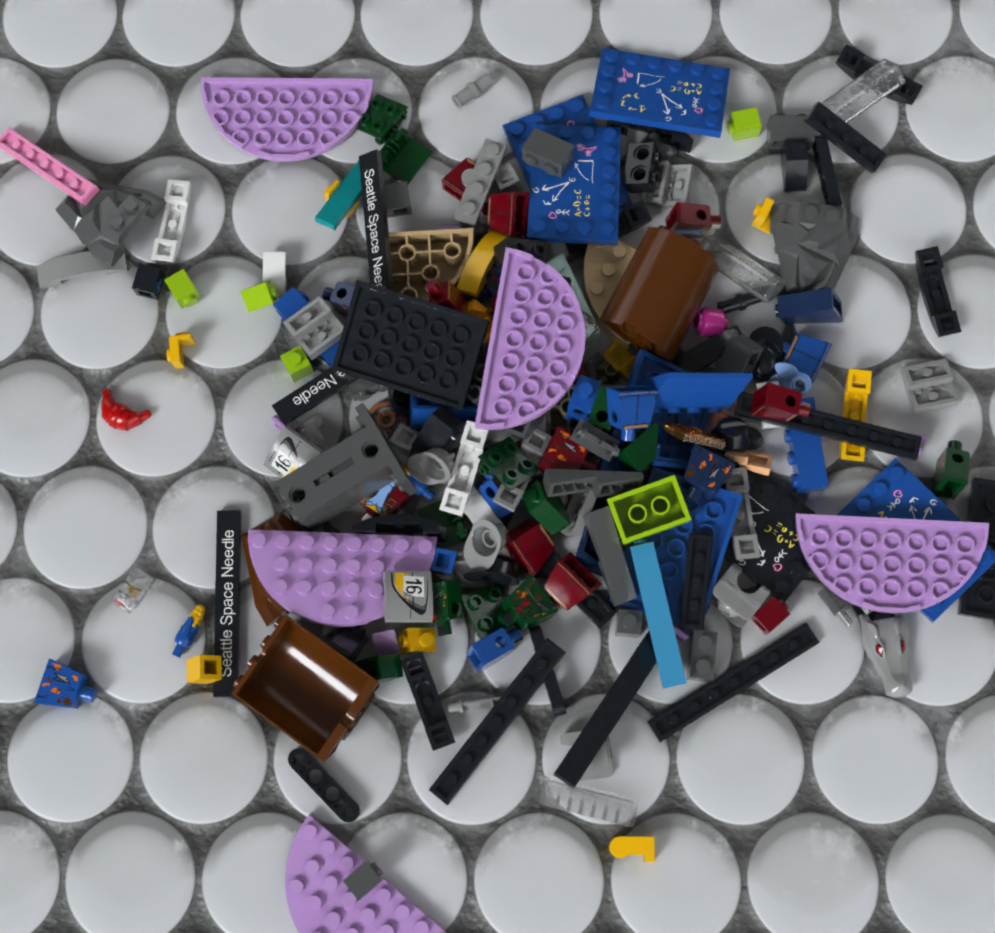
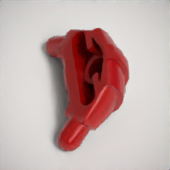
M108 388L102 392L101 417L114 429L128 431L141 425L142 421L150 418L152 415L150 410L142 412L133 411L126 405L117 403L112 398V392Z

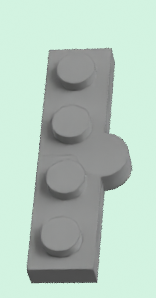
M485 139L474 169H466L462 173V184L466 188L454 215L455 220L476 226L507 150V145Z

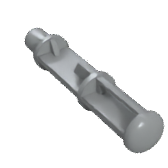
M504 693L459 699L457 702L448 703L449 713H464L465 709L493 708L500 699V697L495 696L503 695Z

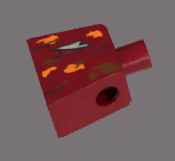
M558 426L539 468L541 469L540 472L543 473L545 469L596 470L598 463L587 459L589 450L570 440L569 438L572 434Z

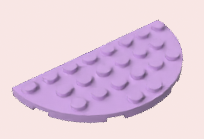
M201 77L202 99L212 123L220 134L233 146L249 155L279 162L313 158L341 144L355 131L359 125L358 122L362 121L363 116L361 115L367 113L374 87V80L365 78Z
M507 247L505 249L475 421V429L479 430L513 428L528 423L549 411L565 396L572 386L582 365L585 352V322L574 291L552 266L546 265L534 258L533 255Z
M799 513L795 515L796 532L801 551L819 580L833 593L849 603L864 609L883 613L914 612L931 607L950 597L969 580L977 569L985 551L989 534V523Z
M248 529V545L252 564L258 579L270 596L292 614L295 613L316 624L333 627L364 625L384 617L383 599L385 595L382 576L384 571H430L437 544V537Z
M310 814L307 816L291 845L285 872L287 903L299 933H447L384 878L381 883L358 901L343 880L365 861Z

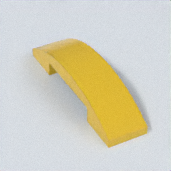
M495 229L490 230L481 239L469 257L456 289L460 293L477 297L487 283L486 275L495 262L494 246L506 238H516L517 236H510Z
M848 369L841 417L866 423L867 401L871 389L872 371ZM840 442V459L864 462L865 448Z

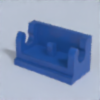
M657 443L656 459L650 463V468L656 467L662 470L685 473L693 448Z

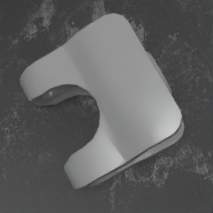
M733 563L714 586L709 604L735 626L742 627L753 617L771 591L763 585L755 593L743 592L737 584V578L742 572V568Z
M582 731L560 735L561 744L573 745ZM609 736L579 781L606 778L613 775L614 766Z

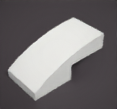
M263 251V282L270 280L271 285H275L278 292L276 299L279 300L287 290L286 252Z

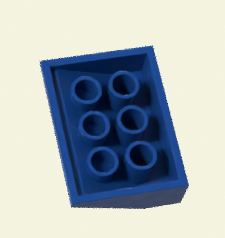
M668 372L635 383L636 385H647L658 390L653 414L660 413V410H667V414L681 413V410H687V414L701 413V410H707L708 414L722 413L721 409L731 407L752 380L753 373Z

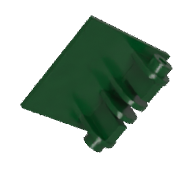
M377 94L371 101L367 113L361 115L363 119L358 122L359 125L356 129L375 137L374 141L378 145L385 144L391 136L390 133L393 134L395 132L393 128L398 129L401 122L406 119V114L408 113L406 109L408 107Z
M401 128L400 130L396 129L380 151L383 171L397 180L407 181L408 185L432 154V151L408 137V131Z
M510 436L478 456L482 461L479 467L480 474L490 475L493 473L509 491L541 470Z
M440 500L420 508L416 512L419 517L433 520L446 527V542H437L436 544L437 548L444 549L466 540L471 532L472 524L464 513L461 517L439 510L442 502Z
M492 583L462 595V605H464L468 618H470L471 624H473L480 639L503 628L498 621V616L505 612L502 608V603L507 597L501 584Z

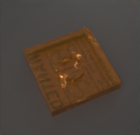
M671 422L665 423L664 431L682 441L724 450L725 440L706 430Z

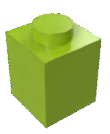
M757 107L731 112L729 121L726 122L728 134L732 135L733 141L759 136L762 124Z
M184 269L164 279L182 309L193 306L201 298Z
M270 280L240 291L248 313L274 304L277 301L276 297H278L277 289L274 284L271 285Z
M300 345L280 355L294 383L314 372Z

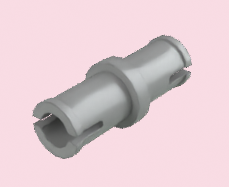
M485 73L473 83H467L463 90L451 97L456 107L461 108L471 99L478 98L481 92L494 85L492 77Z

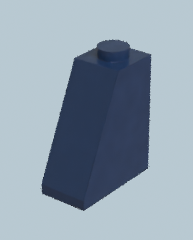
M832 288L777 296L778 304H775V314L784 324L843 322L842 302Z

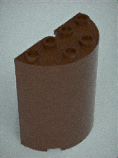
M666 226L648 227L599 320L623 340L635 345L634 349L637 351L643 349L672 363L719 273L715 255L703 249L698 240L694 238L688 239L671 231Z
M287 614L281 615L273 626L276 629L271 636L267 635L261 642L260 647L263 649L260 655H253L246 665L248 667L244 675L241 674L233 684L235 689L231 694L321 761L325 762L336 751L340 741H344L364 715L375 697L374 693L380 687V681Z

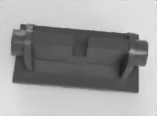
M580 419L569 438L608 462L620 452L618 446L621 441L583 419Z

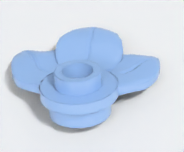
M787 362L776 363L774 366L777 373L767 381H778L779 386L799 391L802 394L807 393L812 386L811 378L807 374L799 372L794 365ZM797 380L802 381L804 385L798 384Z

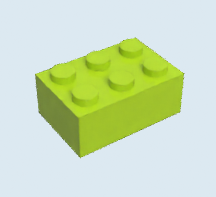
M675 475L607 499L623 546L692 520Z

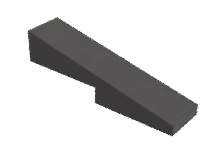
M545 469L542 483L547 498L592 490L595 498L622 494L639 488L642 485L644 476L642 472Z
M606 506L585 514L583 519L600 560L597 563L614 607L636 599L637 596L610 507Z

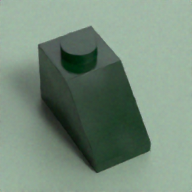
M656 422L650 423L648 428H640L635 433V441H625L618 447L620 452L616 457L627 472L645 473L650 469V463L656 459L659 427Z
M537 480L525 489L522 497L529 513L551 535L555 536L571 524L561 497L547 498L542 481Z
M399 653L376 655L355 662L357 666L380 681V683L403 677Z

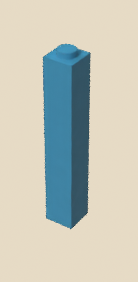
M647 539L634 541V546L630 547V552L662 688L687 684L654 542L648 543Z

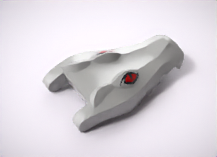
M891 613V618L874 621L870 620L868 614H859L863 648L866 651L867 657L872 661L877 675L882 678L885 694L894 698L909 695L913 690L909 660L910 638L903 614Z

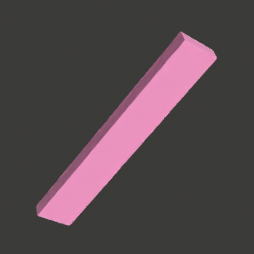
M10 127L0 137V149L84 206L100 190L95 184Z

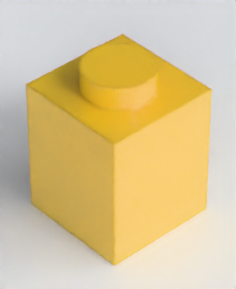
M197 655L187 659V683L209 684L222 680L221 656Z

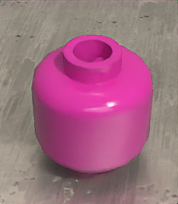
M702 308L693 321L694 329L702 337L722 335L729 325L724 311L717 308Z

